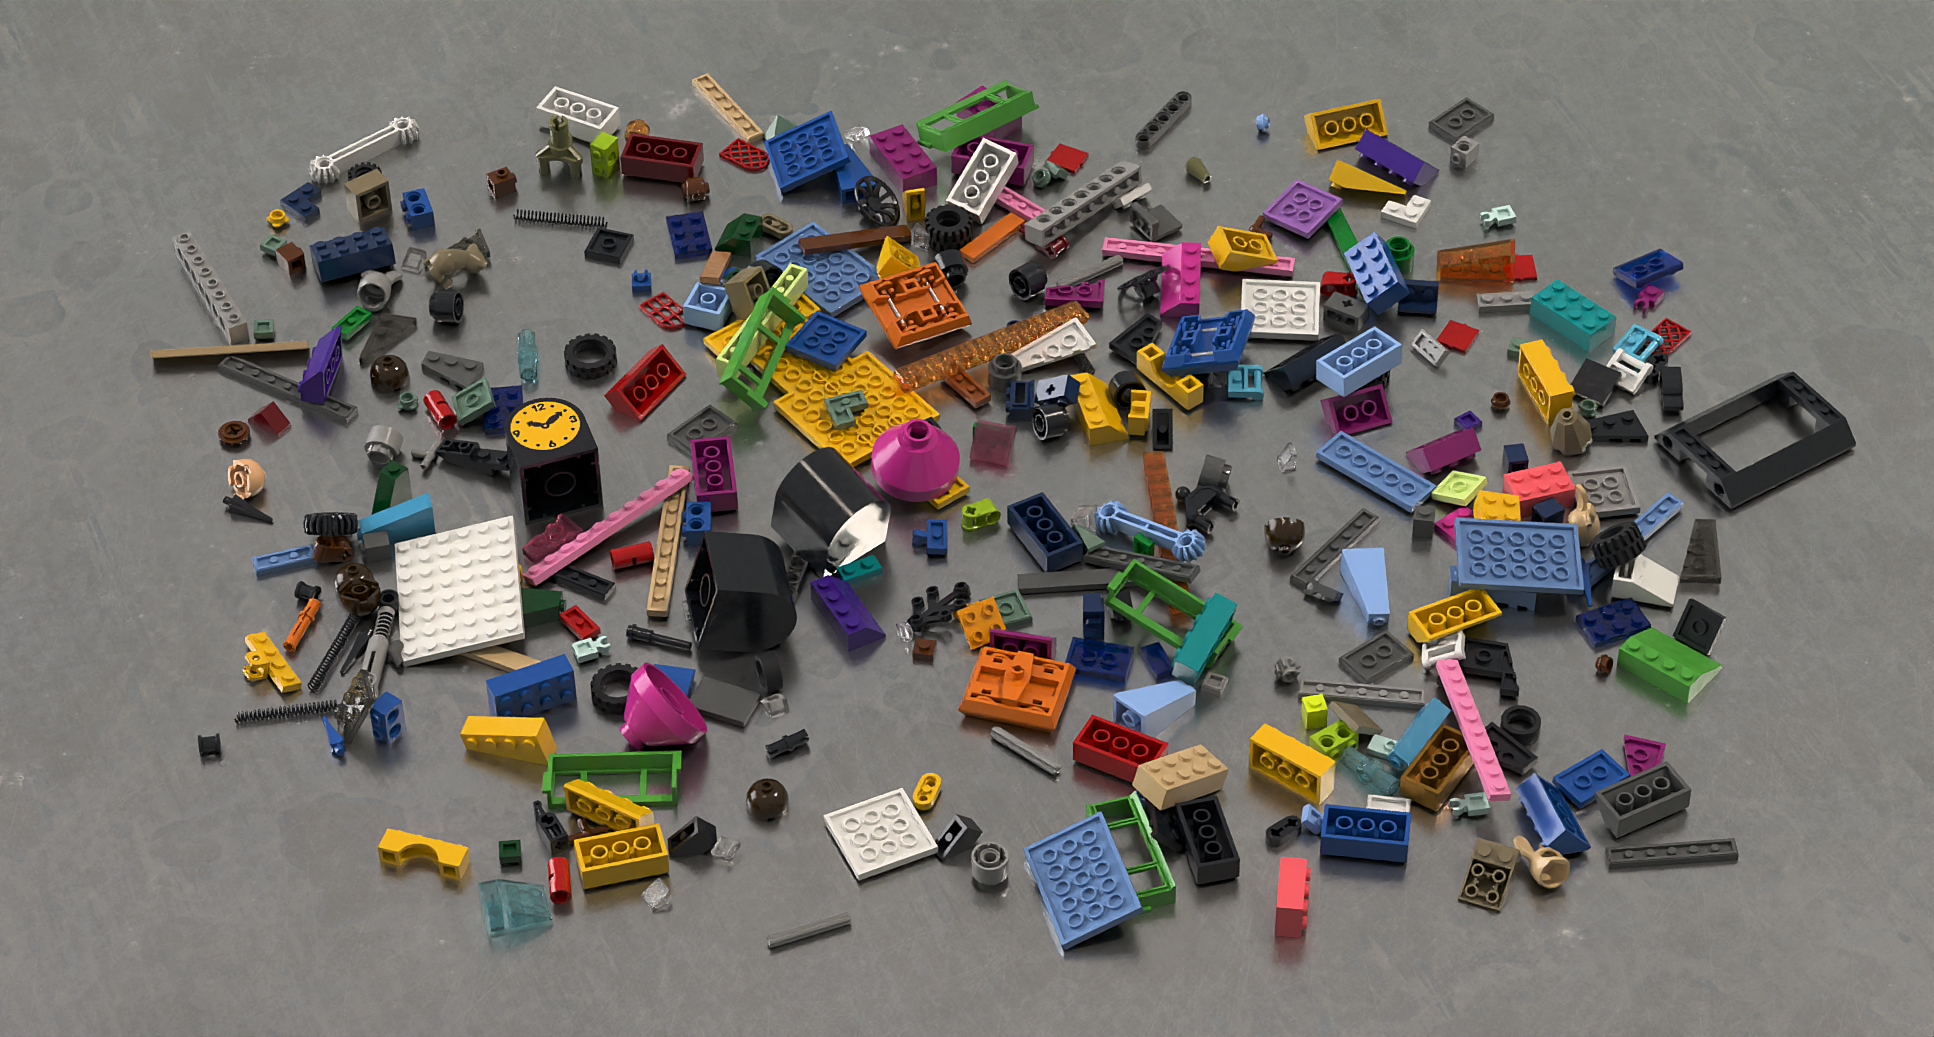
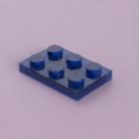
M703 211L666 216V225L675 259L710 255L712 253V245Z
M1657 249L1614 267L1613 275L1637 289L1683 270V262L1664 250Z
M522 385L491 388L496 407L484 413L485 435L505 433L507 417L516 407L523 404Z
M1632 597L1576 615L1577 624L1595 649L1629 638L1651 628V623Z
M1073 637L1065 663L1073 665L1076 668L1075 674L1126 682L1134 654V647Z

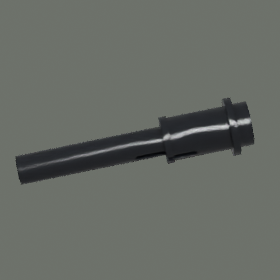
M637 624L629 625L626 631V637H629L630 640L637 639L648 643L654 641L690 650L692 647V642L656 634L653 630L637 627Z

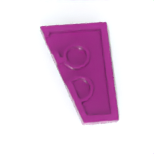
M1105 279L1098 280L1097 284L1090 285L1089 282H1082L1081 286L1072 287L1071 285L1048 287L1045 292V305L1053 307L1103 308Z
M1624 734L1623 741L1630 777L1662 763L1666 743Z

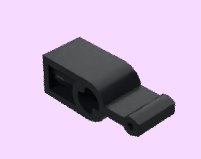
M1661 366L1659 381L1663 410L1683 411L1681 367Z
M539 800L534 801V817L538 821L539 836L551 856L568 850V834L556 815L550 812L545 813L542 803Z

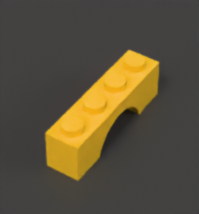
M1150 343L1137 351V369L1185 409L1190 410L1203 402V384L1190 374L1184 378L1180 376L1170 377L1162 371L1166 355L1155 344Z
M388 828L378 846L380 862L401 866L410 859L427 858L439 866L440 876L460 881L470 863L468 847Z

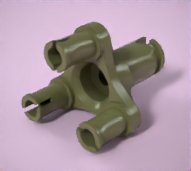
M555 115L549 119L550 140L548 145L536 152L539 174H550L549 161H562L570 165V175L572 178H580L583 175L581 167L583 163L582 154L573 146V137L568 129V119L562 115V122H559V116Z

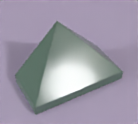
M778 115L763 135V139L766 141L798 125Z
M1074 524L1071 527L1083 542V549L1088 553L1106 545L1103 539L1085 526Z

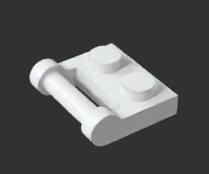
M1621 348L1617 349L1606 365L1622 373V377L1616 386L1633 395L1636 394L1654 367L1650 363L1645 364L1626 354V351ZM1623 360L1641 371L1637 373L1620 364L1619 361Z
M1460 630L1430 642H1423L1422 664L1424 669H1431L1432 666L1436 665L1437 660L1465 659V635L1463 631Z

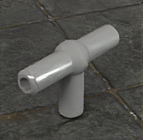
M434 441L430 450L413 449L411 451L412 457L424 458L420 464L421 469L426 470L431 461L436 458L435 451L441 444L440 441Z

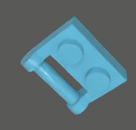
M1634 323L1613 347L1612 352L1614 354L1618 348L1626 351V354L1645 363L1654 350L1664 343V339L1660 335ZM1647 340L1651 341L1640 356L1636 355Z
M1238 365L1237 370H1229L1228 397L1262 400L1264 397L1261 378L1263 367L1261 365ZM1248 374L1254 376V388H1248Z

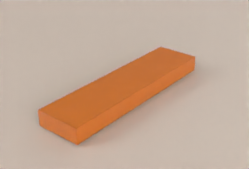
M1010 212L959 251L963 254L964 258L975 263L1016 233L1021 224L1025 223V220Z

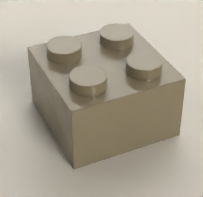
M378 169L344 183L348 213L359 224L392 210L389 181Z
M762 266L744 268L724 284L737 320L748 318L759 296L770 290Z

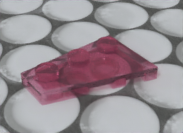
M561 513L557 516L558 520L554 524L549 523L546 526L544 533L536 535L522 548L523 555L533 563L541 561L546 556L560 550L564 544L575 540L579 534L584 533V530Z

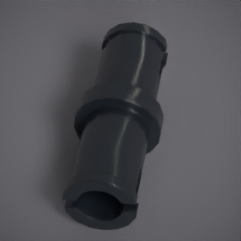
M802 729L792 735L782 736V739L766 745L765 748L768 750L769 757L773 758L780 753L790 752L794 747L809 742V737H807L806 730Z

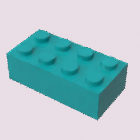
M1558 279L1531 298V316L1587 352L1592 351L1615 334V315Z
M1216 592L1212 598H1207L1202 613L1197 615L1192 630L1187 632L1183 640L1182 647L1178 648L1174 654V660L1171 664L1173 676L1194 687L1231 624L1236 612L1237 603Z

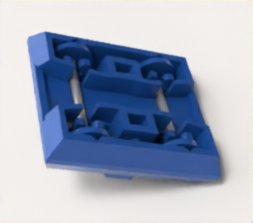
M1245 309L1228 311L1224 317L1202 319L1201 315L1181 317L1166 354L1162 371L1173 377L1237 370L1255 322V314Z

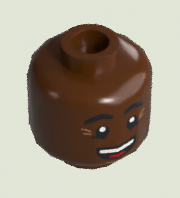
M702 177L686 178L685 182L682 183L683 198H686L688 202L704 201L706 194L710 193L709 183H705Z

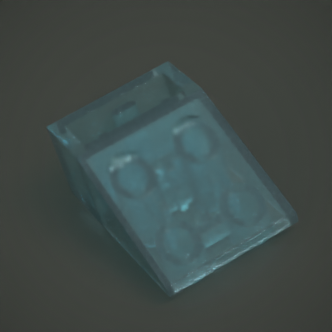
M504 879L477 883L487 933L552 920L544 885Z

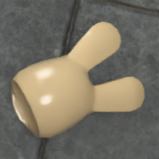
M1577 484L1575 485L1578 497L1577 507L1569 514L1566 524L1578 525L1580 547L1589 546L1591 540L1599 534L1600 521L1594 506L1589 503L1585 488Z
M1520 835L1514 838L1515 848L1519 849L1521 854L1528 859L1529 871L1540 886L1556 888L1566 881L1570 873V862L1568 859L1562 857L1558 851L1550 847H1544L1541 842L1539 849L1535 852L1526 838Z

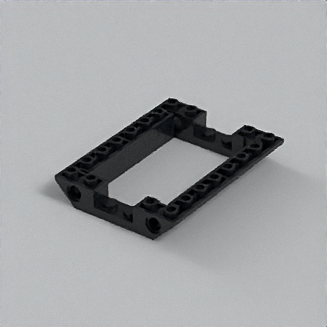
M1794 371L1778 374L1654 436V439L1679 462L1689 457L1706 472L1705 485L1731 509L1856 446V441L1846 417ZM1776 395L1788 408L1798 403L1816 419L1815 433L1737 472L1696 436Z

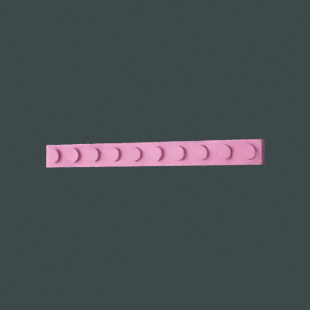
M1105 237L1102 255L1111 257L1120 255L1122 258L1162 262V254L1176 245ZM1201 248V266L1219 268L1211 249ZM1276 256L1278 259L1276 264L1241 271L1292 277L1295 258Z
M681 468L674 470L670 476L658 481L649 490L643 491L636 499L625 503L624 507L618 511L610 513L603 521L595 523L591 529L579 534L575 540L564 544L560 550L546 556L539 564L531 566L527 572L522 574L525 582L537 586L694 480L692 473Z
M1437 660L1436 669L1488 800L1510 801V789L1458 660Z

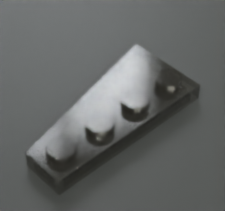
M1695 519L1679 583L1721 584L1722 577L1716 519Z

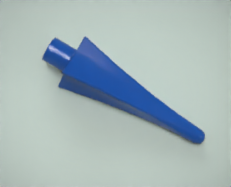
M1581 558L1584 595L1588 607H1592L1590 562L1585 563V559Z
M323 716L322 720L327 731L332 755L336 753L338 756H341L346 751L343 746L344 739L333 728L327 717Z

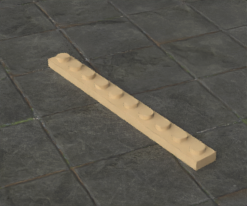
M669 465L668 476L674 470L680 468L690 472V466ZM688 484L664 499L647 603V616L668 617L683 520L682 511H684Z

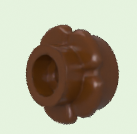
M1497 392L1491 398L1492 406L1497 410H1504L1511 403L1508 394L1504 392Z
M1607 654L1601 655L1596 660L1595 667L1600 674H1609L1613 668V658L1608 657Z

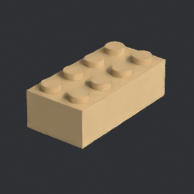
M1200 744L1139 765L1132 786L1159 810L1175 806V803L1189 801L1221 790L1229 769Z

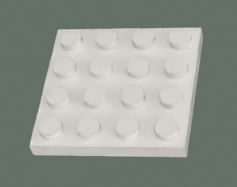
M1242 279L1241 310L1248 309L1256 316L1249 338L1318 340L1320 282Z
M903 788L823 815L826 826L858 880L938 852L936 842Z

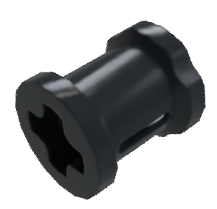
M300 581L296 585L294 596L297 599L309 600L314 598L319 601L322 590L320 586L313 587Z
M216 733L215 736L209 737L198 735L199 754H203L206 751L221 752L220 734Z

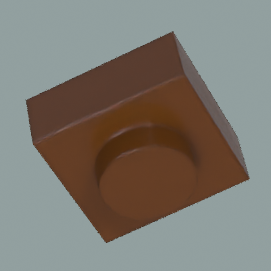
M916 638L912 652L913 659L933 661L937 640Z

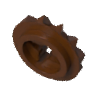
M242 421L227 422L218 430L219 440L223 441L224 445L229 443L231 446L236 443L241 445V442L247 441V438L250 436V428Z

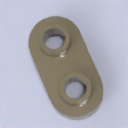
M770 213L761 216L763 219V231L779 239H784L793 234V225L790 222Z

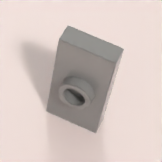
M1421 329L1410 344L1436 367H1440L1450 353L1447 348L1423 329Z

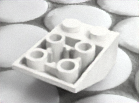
M1640 554L1633 560L1616 567L1611 596L1673 607L1679 576Z

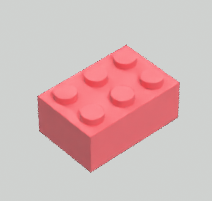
M1560 461L1504 474L1502 492L1519 496L1520 515L1523 518L1532 516V507L1551 497L1562 504L1564 508L1574 506L1576 488Z
M1281 857L1275 936L1301 938L1302 929L1307 928V916H1303L1308 913L1309 899L1304 898H1309L1310 883L1306 882L1310 881L1311 868H1307V859Z

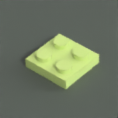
M1453 470L1431 492L1432 499L1467 506L1478 494L1479 490H1482L1488 484L1487 478Z

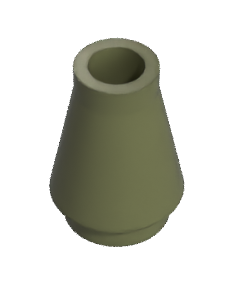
M1192 157L1186 162L1185 168L1189 174L1203 183H1207L1211 179L1212 175L1208 172L1200 158Z

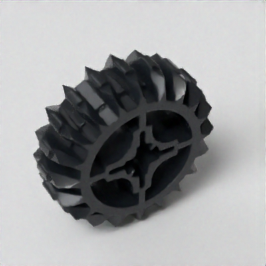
M310 513L304 516L303 528L304 533L307 535H352L357 532L358 520L355 513Z

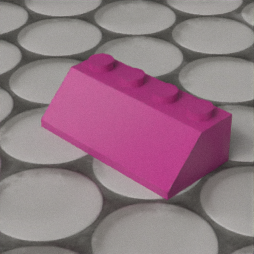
M1182 242L1162 254V266L1170 264L1171 267L1162 272L1160 317L1199 315L1201 243Z

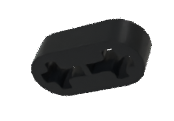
M1655 353L1649 358L1646 363L1654 366L1652 371L1654 373L1647 376L1644 382L1655 383L1659 380L1661 366H1668L1667 355Z
M1293 815L1287 816L1267 828L1266 843L1271 847H1279L1297 837L1302 830L1301 819Z

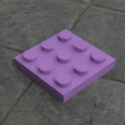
M1296 179L1262 214L1265 220L1309 239L1343 205V201L1337 196Z

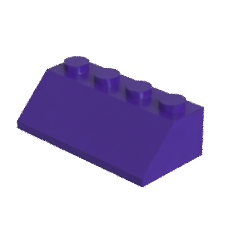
M1365 130L1355 150L1361 152L1360 157L1368 161L1370 158L1375 160L1374 165L1381 169L1389 168L1388 173L1397 178L1401 175L1404 177L1403 181L1411 186L1414 183L1422 186L1439 172V169L1368 130Z
M337 326L319 339L317 346L313 347L312 358L308 359L307 370L303 371V380L299 381L298 393H301V401L325 404L343 358L341 326Z
M830 575L810 582L811 600L849 652L886 637L884 631L848 582Z

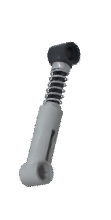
M386 589L381 592L376 626L367 645L361 672L356 678L358 697L366 702L375 700L379 695L378 686L389 647L390 630L394 617L399 615V595L392 589Z

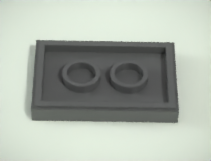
M1466 97L1431 120L1429 128L1451 142L1456 143L1463 136L1468 137L1492 121L1494 114Z
M709 404L668 433L667 440L691 455L690 440L725 437L736 430L738 424Z
M1385 630L1339 657V664L1362 684H1372L1412 660L1414 653L1389 631Z
M704 676L692 694L690 701L701 715L744 727L760 702L761 693Z

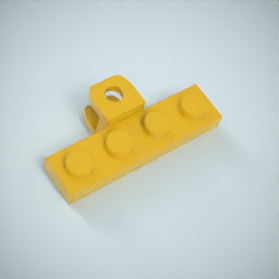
M265 632L246 635L245 643L251 652L245 655L249 665L243 667V673L248 680L267 679L269 674L282 693L301 689L302 682Z

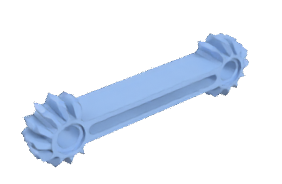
M1110 500L1108 504L1103 503V506L1097 507V512L1094 513L1095 524L1104 534L1109 532L1113 535L1115 531H1120L1134 537L1141 533L1154 541L1155 545L1172 551L1174 557L1180 562L1186 561L1191 563L1192 560L1197 561V558L1204 556L1203 552L1207 550L1203 535L1197 532L1196 529L1192 531L1187 529L1184 533L1128 513L1127 508L1119 501L1113 502Z

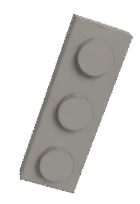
M1518 291L1476 294L1478 311L1482 313L1530 310L1531 298L1535 295V292Z

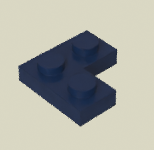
M307 182L282 198L280 205L306 223L320 214L319 207L311 202L322 196L321 190Z

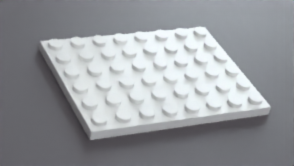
M513 515L395 543L397 592L400 602V641L404 644L401 656L404 661V667L525 638L516 527Z

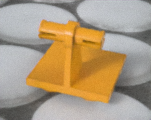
M993 596L980 602L967 604V607L952 612L953 617L959 619L971 650L990 643V629L1006 630Z

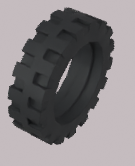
M587 333L584 336H576V339H571L569 345L566 344L565 367L570 374L573 373V376H580L582 379L604 377L606 373H611L612 368L616 366V346L613 345L611 339L608 340L606 336H599L597 333H594V335ZM586 350H598L606 354L603 359L593 363L581 362L575 358L576 355Z
M616 663V665L612 666L610 664L604 669H599L598 673L593 675V681L590 683L591 697L594 705H598L601 711L605 710L608 714L616 713L621 715L625 712L628 695L612 697L605 694L602 689L613 681L622 680L630 682L631 675L638 668H633L630 664L621 665V663Z

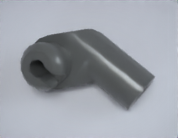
M400 640L392 641L387 651L396 668L403 666L404 663L401 656L404 644Z

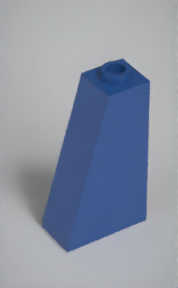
M845 144L851 162L833 170L842 204L857 202L855 197L857 181L864 176H873L848 144ZM870 181L871 184H872V193H873L874 190H875V187H876V183L873 182V181ZM861 183L860 186L864 187L867 190L866 183ZM859 191L860 199H864V194Z

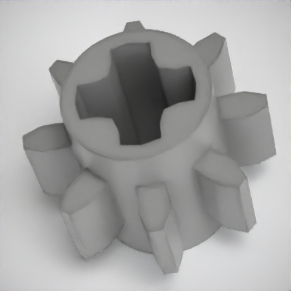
M1291 656L1281 657L1274 665L1276 668L1274 673L1277 679L1281 678L1283 682H1292L1300 674V664L1297 659L1293 660Z

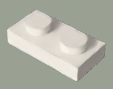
M1149 183L1140 185L1111 203L1115 209L1119 207L1125 209L1132 204L1134 199L1139 201L1147 196L1146 192L1152 190Z

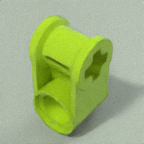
M989 498L965 505L962 508L963 519L961 527L966 531H975L979 528L993 525L999 521L1001 513Z

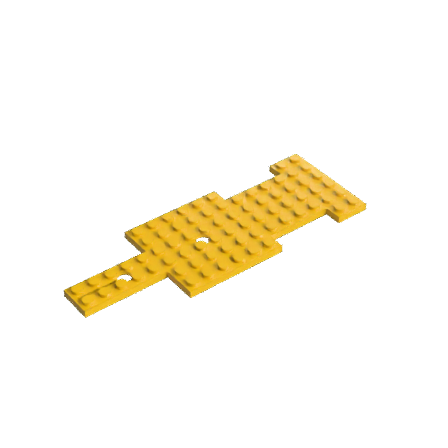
M804 294L800 296L793 307L807 318L794 327L788 342L816 311L821 312V309ZM747 318L739 319L703 338L704 344L714 354L719 356ZM783 320L773 331V334L778 338L786 324ZM770 339L766 340L750 361L762 374L776 346ZM785 347L770 380L785 394L773 401V407L819 449L824 447L835 448L853 467L872 457V450L876 440L887 429L913 419L925 420L932 416L936 422L940 420V414L869 351L853 359L848 357L834 371L789 353ZM862 390L868 401V408L863 409L864 413L860 412V416H854L856 426L837 431L824 405V399ZM958 476L950 490L942 496L928 501L939 510L969 493L970 486Z

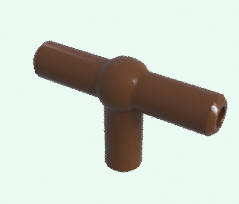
M1260 215L1249 228V231L1266 234L1268 240H1271L1273 233L1261 229L1265 217Z
M580 818L577 823L581 832L568 836L569 845L573 844L576 839L608 833L609 828L605 824L589 829L586 820Z

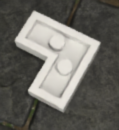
M1413 195L1407 206L1388 201L1381 211V218L1416 229L1431 207V200Z

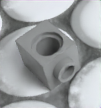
M1463 136L1451 147L1450 162L1466 169L1478 158L1479 143Z

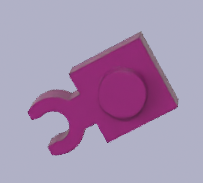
M1647 284L1638 294V299L1634 302V309L1643 307L1642 313H1647L1649 305L1655 307L1664 298L1665 291Z

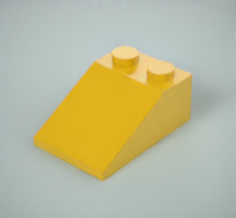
M1218 226L1207 242L1219 269L1236 272L1278 262L1266 234Z
M887 236L885 238L876 266L880 279L920 267L917 255Z

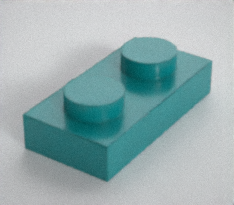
M874 555L836 567L840 579L848 582L849 585L883 574L882 566Z

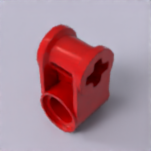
M1327 271L1322 275L1320 292L1327 297H1331L1334 292H1338L1353 298L1358 293L1356 288L1357 281L1351 272Z

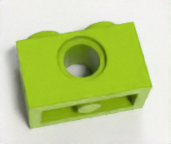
M601 132L590 143L592 173L608 179L620 167L618 137Z

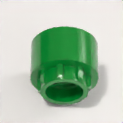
M1401 236L1388 239L1386 242L1401 274L1410 272L1414 266V246L1408 239Z

